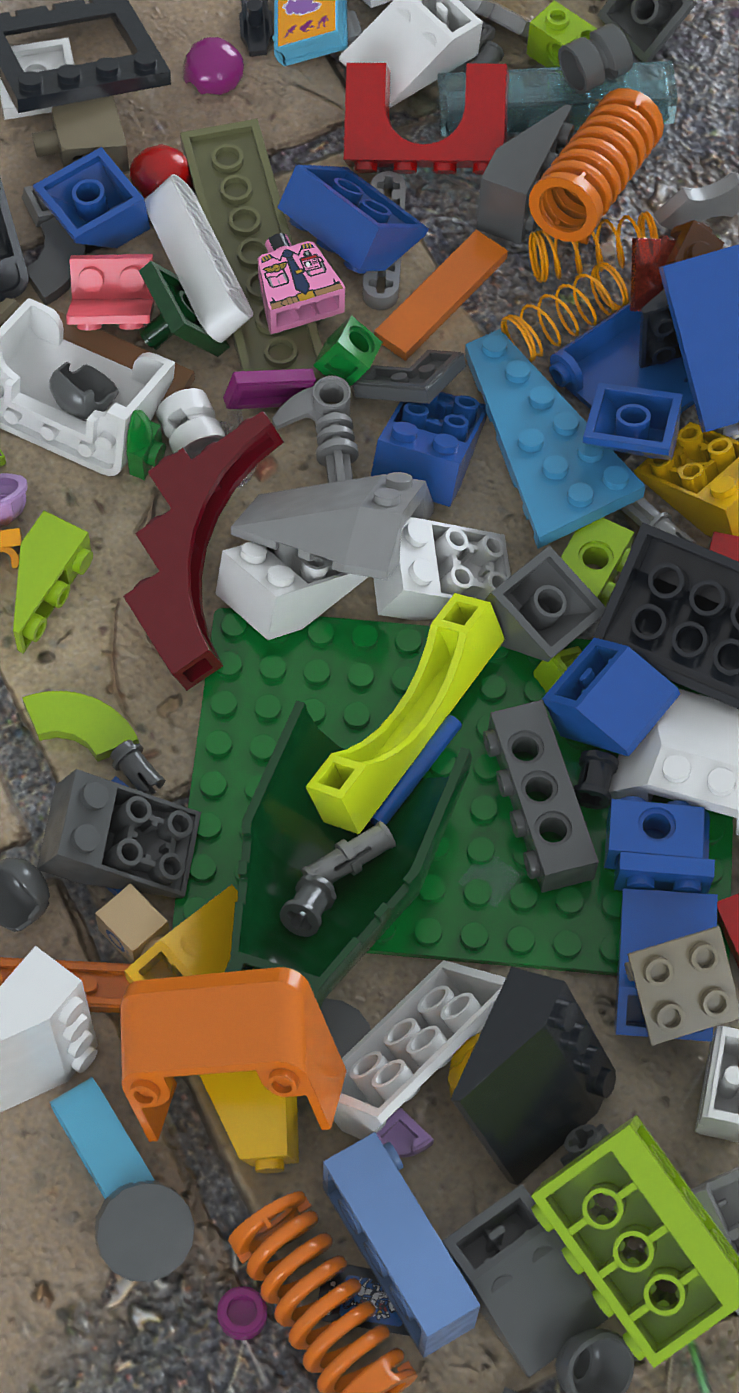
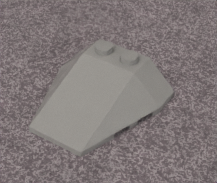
M393 472L387 475L382 474L259 494L231 526V535L275 550L279 548V543L298 549L299 558L311 561L314 554L332 560V569L388 580L400 561L402 528L410 517L429 520L434 513V503L426 481L412 479V476L407 473Z

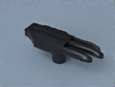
M241 0L242 11L239 13L241 40L245 44L249 56H266L273 38L272 12L268 10V0Z

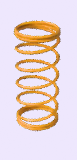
M647 211L645 213L641 212L637 224L629 215H624L619 221L617 230L608 219H603L598 225L596 234L594 231L591 234L595 242L596 261L599 264L603 262L599 244L600 230L604 222L610 225L616 238L618 263L623 269L625 267V257L620 240V232L623 221L629 219L637 233L640 263L643 265L646 262L651 264L655 263L658 259L659 238L654 218ZM645 219L651 238V255L646 241ZM543 230L532 231L529 235L528 245L535 279L539 283H545L549 277L548 253L542 236L544 234L553 252L556 277L560 280L562 274L557 254L558 239H554L553 243L551 237ZM578 241L572 242L577 274H583ZM537 245H538V250H539V254H540L541 270H540V267H539V262H538V257H537V249H536V248H537ZM600 267L599 271L602 273L604 268Z
M600 262L593 267L591 275H577L573 286L561 284L558 286L555 296L544 294L540 297L537 306L531 304L523 306L520 317L508 314L502 318L501 332L513 342L507 325V321H511L520 330L529 348L530 359L528 360L532 363L535 361L536 356L542 357V343L537 333L523 319L524 310L534 308L537 310L539 323L547 339L554 346H561V335L550 316L541 309L542 300L552 298L555 300L556 310L564 328L569 334L577 337L579 335L578 322L569 307L558 298L560 290L564 287L573 289L574 301L583 320L593 327L596 326V312L588 298L576 288V284L582 277L589 278L592 293L598 306L605 314L612 315L615 313V310L618 311L629 303V293L622 276L612 265ZM600 267L607 270L615 279L622 295V306L612 300L609 292L603 286L599 273ZM595 287L602 300L612 309V312H608L603 307L602 303L598 298ZM576 292L584 299L591 310L594 318L593 323L583 313ZM559 303L565 308L574 322L576 333L566 324L560 311ZM542 315L552 325L557 335L558 343L547 332ZM532 335L534 336L535 340H536L537 343H538V346H539V349H540V353H537V351H536V345H535V342H534V340H533Z

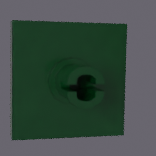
M153 261L148 262L139 270L161 312L150 323L139 330L142 339L149 347L158 350L171 336L176 335L217 357L230 348L227 340L219 343L211 338L202 328L176 274Z

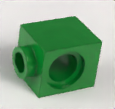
M351 315L327 338L313 366L325 376L343 378L351 387L370 369L383 342Z

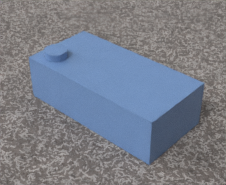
M376 1132L323 1161V1189L422 1357L425 1358L475 1328L480 1304L400 1174L399 1170L403 1168V1163L396 1149L390 1142L382 1144Z

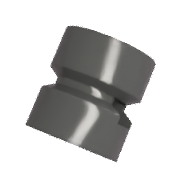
M608 23L590 32V40L585 37H579L563 45L558 53L562 74L569 86L578 94H585L601 86L605 79L613 80L629 72L633 67V54L630 44L620 28L613 23Z

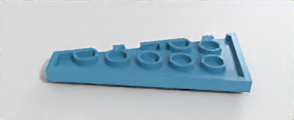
M500 329L465 344V358L477 390L482 393L488 419L490 422H493L496 430V440L512 483L519 491L526 520L530 521L533 528V538L537 549L644 497L645 485L613 450L583 443L587 422Z

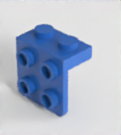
M705 810L703 859L620 852L614 873V890L632 888L708 894L714 879L715 860L709 859V813ZM649 828L644 830L651 838L661 839L665 837L657 829Z

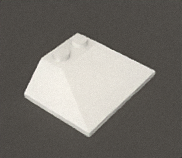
M679 689V697L629 757L619 754L618 769L615 774H612L609 793L612 795V799L637 796L645 799L647 802H651L653 795H657L671 800L686 801L692 806L705 807L706 810L737 818L736 835H739V709L714 698Z

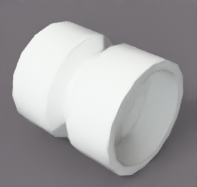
M190 388L175 392L165 398L156 410L157 419L165 436L169 439V445L173 454L184 448L190 458L193 459L207 445L217 442L226 436L220 422L215 418V411L207 394L201 389Z

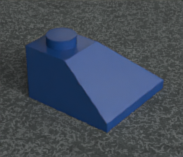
M102 147L32 185L35 193L75 243L117 249L150 230L144 198Z
M598 382L583 435V443L631 455L672 461L679 433L683 394Z

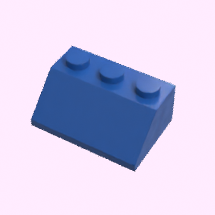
M296 165L277 207L290 217L289 222L294 227L311 233L317 238L316 243L321 248L338 254L344 259V265L347 268L360 274H365L366 271H385L426 236L429 229L348 167Z

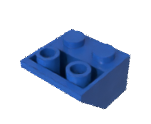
M594 637L544 695L542 700L560 736L629 757L679 697L680 692L678 687L629 646Z

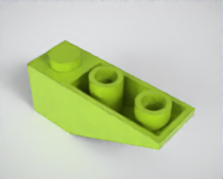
M45 510L20 545L13 633L17 650L23 654L32 641L37 642L42 637L47 626L48 617L55 607L60 608L63 606L69 596L70 585L78 574L83 575L88 570L93 559L89 532Z

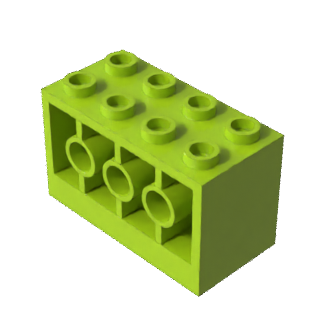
M637 1115L543 1181L531 1195L536 1203L531 1207L535 1217L547 1232L555 1229L566 1245L561 1249L565 1259L578 1275L584 1271L596 1287L592 1291L596 1303L607 1317L610 1318L615 1314L627 1330V1332L622 1334L623 1339L639 1361L646 1357L652 1367L655 1368L739 1308V1255ZM599 1193L605 1196L610 1195L615 1199L614 1210L603 1209L598 1205ZM629 1236H633L636 1239L641 1238L646 1242L644 1252H640L637 1249L632 1250L627 1245ZM664 1279L677 1285L675 1293L661 1291L658 1288L659 1280Z

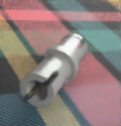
M379 821L375 826L348 842L342 839L335 844V850L307 867L304 866L301 868L303 876L307 874L320 875L333 884L349 873L353 876L363 871L362 865L390 848L396 847V843L387 826Z

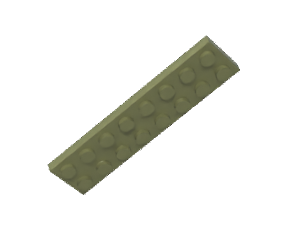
M258 119L180 132L181 145L184 156L188 161L194 194L253 311V316L232 334L241 371L312 368L317 382L325 377V375L313 366L322 349L316 322L272 335L268 328L258 280V258L262 254L268 253L265 243L268 238L275 234H286L292 246L293 241L285 213L277 208L281 199Z

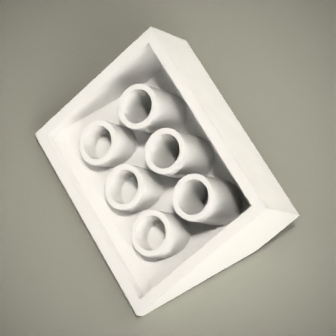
M37 946L30 951L0 986V1113L68 1082L76 1071L79 1074L83 1073L92 1064L98 1052L96 1050L98 1043L82 980Z
M445 960L433 969L342 1058L347 1072L334 1117V1122L341 1131L359 1139H363L374 1132H379L386 1124L387 1119L404 1102L412 1099L419 1092L420 1086L431 1075L448 1064L453 1054L470 1037L483 1029L506 977Z

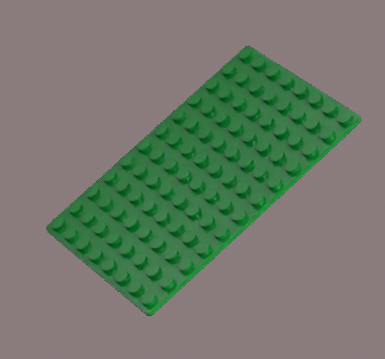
M219 608L214 612L211 642L223 667L205 678L188 808L201 812L186 894L184 898H176L173 929L231 884L239 890L238 866L242 856L243 845L242 821L296 700L306 704L307 711L318 729L341 748L346 750L362 742L382 725L406 693L421 660L430 626L319 616L301 630L267 640L232 608ZM575 639L564 649L578 646L583 651L592 640ZM500 645L449 715L457 718L461 722L462 727L423 778L449 776L461 747L471 751L472 761L468 777L419 895L367 953L617 976L622 890H614L615 869L604 868L609 807L590 809L580 806L599 861L594 880L541 893L537 878L530 879L525 868L523 853L527 852L524 839L523 837L516 838L511 826L510 811L514 809L509 796L502 797L498 787L496 771L500 770L497 758L496 756H488L484 744L483 731L488 730L490 712L542 700L546 691L533 674L542 660ZM669 680L676 687H678V689L704 695L700 692H697L695 690H692L688 687H685L681 684ZM546 708L572 786L578 784L581 771L578 763L583 751L599 750L610 753L618 759V753L560 736ZM526 752L514 754L521 761L534 759L531 754ZM530 792L527 794L530 799L538 802L548 799L541 792ZM653 795L651 802L666 804L672 800ZM708 812L710 815L709 859L715 860L714 879L708 894H717V901L731 896L733 817L717 812ZM554 832L541 834L544 840L551 843L562 840ZM721 930L728 962H730V948Z

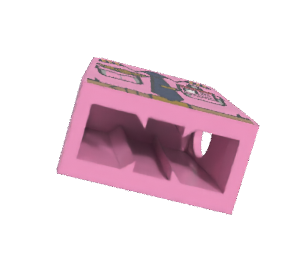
M284 233L275 234L267 239L265 247L268 253L262 254L258 258V280L271 335L345 312V286L314 242L306 241L292 246L288 236Z

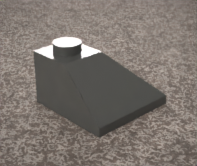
M608 0L597 16L605 24L613 23L618 26L627 38L632 52L644 64L648 65L695 7L697 1Z
M550 545L494 589L484 600L491 602L505 637L501 646L549 662L599 620L606 609L602 602Z

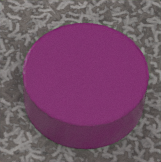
M246 1286L232 1288L219 1301L217 1307L219 1325L223 1332L233 1339H251L257 1336L265 1327L267 1322L266 1302L260 1293L253 1288Z

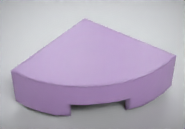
M401 1107L387 1119L384 1127L376 1133L382 1144L390 1142L394 1146L400 1158L417 1155L428 1149L434 1141Z

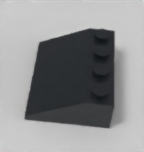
M642 522L594 637L629 646L667 679L739 709V562Z
M511 967L452 1094L451 1100L508 1182L519 1185L565 1143L566 1137L572 1130L585 1125L599 1112L604 1098H608L613 1092L616 1082V1070L565 981Z

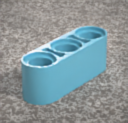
M92 1077L49 1102L60 1125L104 1199L122 1185L131 1182H146L145 1180L155 1181L98 1084Z

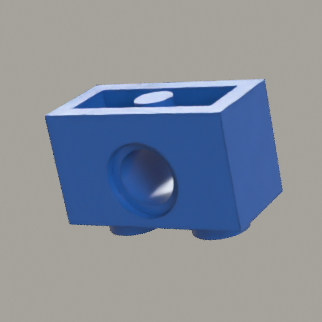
M637 796L611 799L607 816L604 868L616 869L620 852L703 859L705 807L692 806L688 802L681 800L670 801L666 804L647 802L645 799ZM649 828L657 829L665 837L654 839L649 837L644 830Z

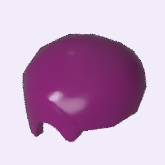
M219 37L203 38L194 43L185 56L183 79L186 84L191 82L201 95L206 93L225 94L234 90L242 79L244 70L243 58L239 51L228 41Z

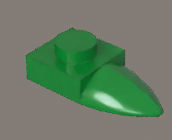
M137 409L133 411L127 436V459L129 474L145 480L148 471L158 465L159 461L164 457L166 444L162 442L161 425L150 421L142 410Z

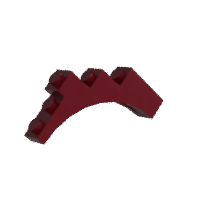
M264 411L242 421L235 430L219 441L207 445L193 459L190 458L184 448H181L174 454L162 458L158 465L148 471V474L171 509L163 515L152 518L144 528L135 534L159 572L152 577L139 581L134 589L123 597L171 674L186 691L223 667L210 640L203 612L202 575L207 547L221 512L235 489L260 461L284 443Z

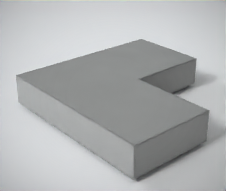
M460 0L471 12L487 17L514 33L528 38L530 20L493 0Z

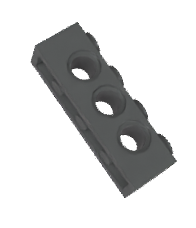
M543 700L490 712L488 730L483 731L484 744L488 756H496L500 767V770L496 771L498 787L502 797L509 796L514 809L510 811L511 826L516 838L523 837L527 852L523 853V859L529 878H537L541 893L594 880L599 861ZM526 752L531 754L534 759L521 761L514 754ZM530 792H541L548 799L538 802L530 799L527 794ZM554 832L562 840L551 843L544 840L541 834Z

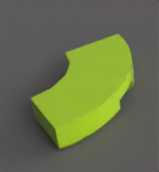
M46 691L22 697L39 741L52 738L74 740L88 748L97 762L109 758L112 751L124 741L132 740L134 744L139 743L137 735L127 720L111 706L94 697L70 691Z

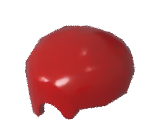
M163 144L148 147L142 150L131 163V182L145 199L172 174L179 176L192 189L188 161L184 154L176 148Z

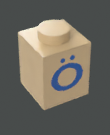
M131 883L95 913L98 930L131 964L169 933L168 921Z

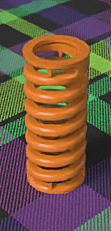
M618 88L608 92L596 105L586 121L579 127L577 133L572 136L569 143L562 149L559 156L554 159L551 166L544 172L542 178L533 186L529 194L530 212L536 224L545 233L565 242L584 240L592 234L602 217L617 200L619 194L634 177L636 171L642 166L644 160L650 155L652 149L659 143L663 135L664 122L662 114L657 105L648 96L630 88Z
M303 1191L285 1195L261 1208L243 1221L231 1233L228 1242L241 1263L247 1262L246 1272L250 1278L255 1281H263L260 1295L264 1301L270 1304H277L274 1312V1318L277 1323L284 1327H292L288 1336L291 1346L297 1350H306L302 1362L305 1369L310 1373H321L317 1381V1389L320 1393H401L416 1380L418 1375L409 1361H406L397 1368L399 1372L394 1373L391 1370L405 1358L404 1352L399 1348H394L367 1366L342 1376L359 1358L389 1338L390 1330L383 1324L371 1329L356 1341L326 1353L346 1333L358 1327L375 1314L376 1308L372 1302L365 1301L338 1320L312 1330L330 1311L341 1306L360 1292L361 1284L359 1280L355 1278L346 1280L320 1299L296 1308L313 1290L326 1284L346 1269L347 1261L343 1256H334L313 1269L303 1278L282 1285L296 1269L313 1261L332 1246L333 1239L330 1234H318L286 1257L267 1263L281 1247L300 1238L318 1223L319 1216L312 1210L306 1211L312 1205ZM281 1212H283L280 1216H278L276 1219H274L273 1221H271L274 1217H276L278 1214H280Z

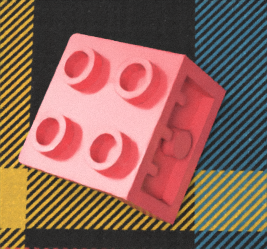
M153 254L70 256L72 301L66 314V323L68 325H77L79 330H97L102 328V324H118L120 329L135 330L151 322L155 301L139 270L148 262L153 261Z

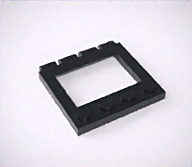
M73 0L52 4V10H48L46 5L16 10L14 17H11L9 12L0 13V79L18 113L171 85V71L128 0H89L87 4L84 0ZM111 17L132 55L116 58L105 57L95 62L78 65L66 64L56 69L40 72H24L5 36Z

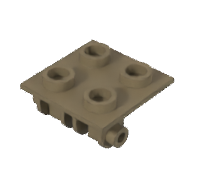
M719 926L627 954L629 962L624 964L629 981L635 982L651 1046L739 1019V1002Z

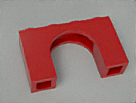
M346 63L344 161L348 167H354V172L377 173L378 167H393V172L413 174L417 173V167L433 168V173L455 174L457 173V168H473L474 174L483 175L495 150L507 142L509 88L507 64L466 63L465 110L459 125L448 137L431 144H417L402 138L391 126L389 117L391 72L387 63Z

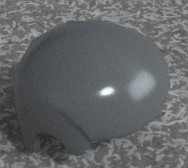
M65 362L53 372L49 388L56 403L65 412L87 420L94 410L105 412L119 393L114 382L90 365H83L78 370L72 372L69 371L70 363Z
M6 858L0 861V926L13 932H19L38 920L45 913L50 904V893L48 884L37 867L26 859Z

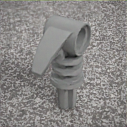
M325 376L319 379L313 387L295 394L279 408L272 418V424L276 430L303 418H311L315 421V429L318 434L316 457L318 463L326 467L328 483L353 479L351 464L359 456L358 446L354 442L355 436L352 431L353 421L350 418L351 389L349 384L338 376ZM327 402H336L337 404H327Z

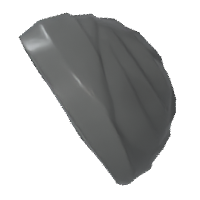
M602 1328L588 1329L577 1333L564 1343L555 1362L556 1375L565 1393H626L633 1377L634 1358L623 1337L618 1333Z

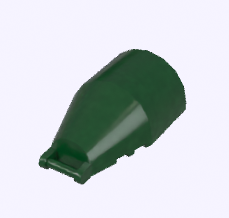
M296 700L242 821L243 845L242 856L238 866V876L240 878L238 901L235 902L231 957L225 972L277 967L293 969L307 979L321 1009L324 999L419 895L468 777L472 756L470 749L461 747L449 776L421 779L386 825L395 840L396 847L390 848L362 865L363 871L354 876L349 873L334 882L332 885L334 886L337 898L333 906L322 913V924L319 930L313 936H298L290 932L282 924L280 911L287 901L293 900L296 895L295 887L303 876L301 868L307 867L335 850V844L342 839L348 842L360 834L324 823L306 789V785L329 755L345 749L338 746L319 730L308 713L306 704ZM369 821L367 825L364 827V829L361 831V833L370 829L374 825Z

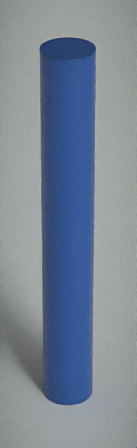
M448 715L421 753L370 819L374 826L379 821L387 825L461 729L462 724L457 718L452 715Z

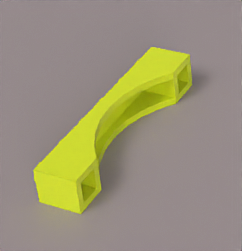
M454 593L431 623L426 646L416 673L394 711L377 730L362 742L346 750L331 753L309 781L306 789L324 823L356 834L361 833L505 640L491 602Z

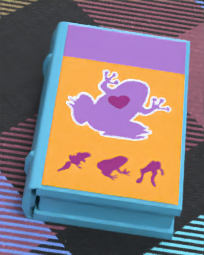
M274 0L273 42L277 61L283 66H289L347 49V0Z

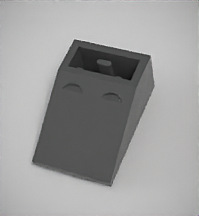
M567 104L495 150L481 177L476 229L521 245L527 231H535L537 224L530 212L529 194L533 186L542 178L544 172L551 166L554 159L559 156L562 149L573 136L575 125L570 123L572 106Z
M76 769L55 785L37 868L42 872L79 884L123 890L131 883L140 893L182 899L186 894L201 812Z
M521 1184L442 1240V1243L478 1300L480 1313L529 1379L557 1358L567 1339L579 1332L596 1329L607 1321L608 1317L596 1303L592 1290L582 1273L578 1275L565 1259L561 1251L565 1245L555 1229L547 1232L535 1217L531 1207L536 1203L523 1184Z

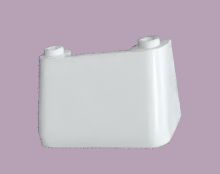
M28 298L0 327V429L100 474L115 476L128 463L127 436L133 411L137 409L142 410L149 420H152L173 381L175 362L158 354L146 352L142 353L134 361L133 369L123 366L64 340L63 322L54 309ZM65 362L70 363L69 371L72 372L78 370L83 365H90L114 382L119 393L105 412L94 410L87 420L65 412L56 403L49 388L53 372Z

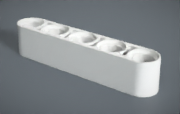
M172 174L145 199L147 214L199 323L211 338L222 343L253 316V311L196 195L183 179Z

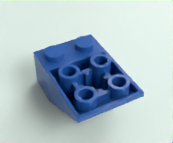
M440 392L429 404L400 401L378 438L371 476L387 475L393 472L407 473L412 476V479L426 481L433 502L451 507L462 485L487 418L486 404L479 403L470 396H455L445 392Z
M623 888L614 1031L616 1035L648 1037L635 982L629 981L624 964L629 962L627 954L716 927L717 894ZM713 1027L675 1039L713 1042Z

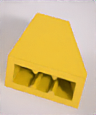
M256 1070L199 1075L240 1160L255 1167V1172L279 1173L285 1171L284 1164L299 1163L297 1096L280 1097L273 1094L262 1084Z

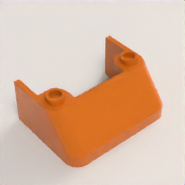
M277 967L138 980L128 985L120 1004L122 1089L149 1142L159 1140L177 1086L174 1077L256 1070L262 1084L277 1096H307L321 1129L330 1130L332 1128L347 1070L310 984L302 974L290 968Z

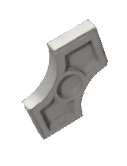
M730 172L719 181L704 187H683L654 213L659 225L672 230L673 227L692 220L701 222L718 216L732 218L739 212V173Z

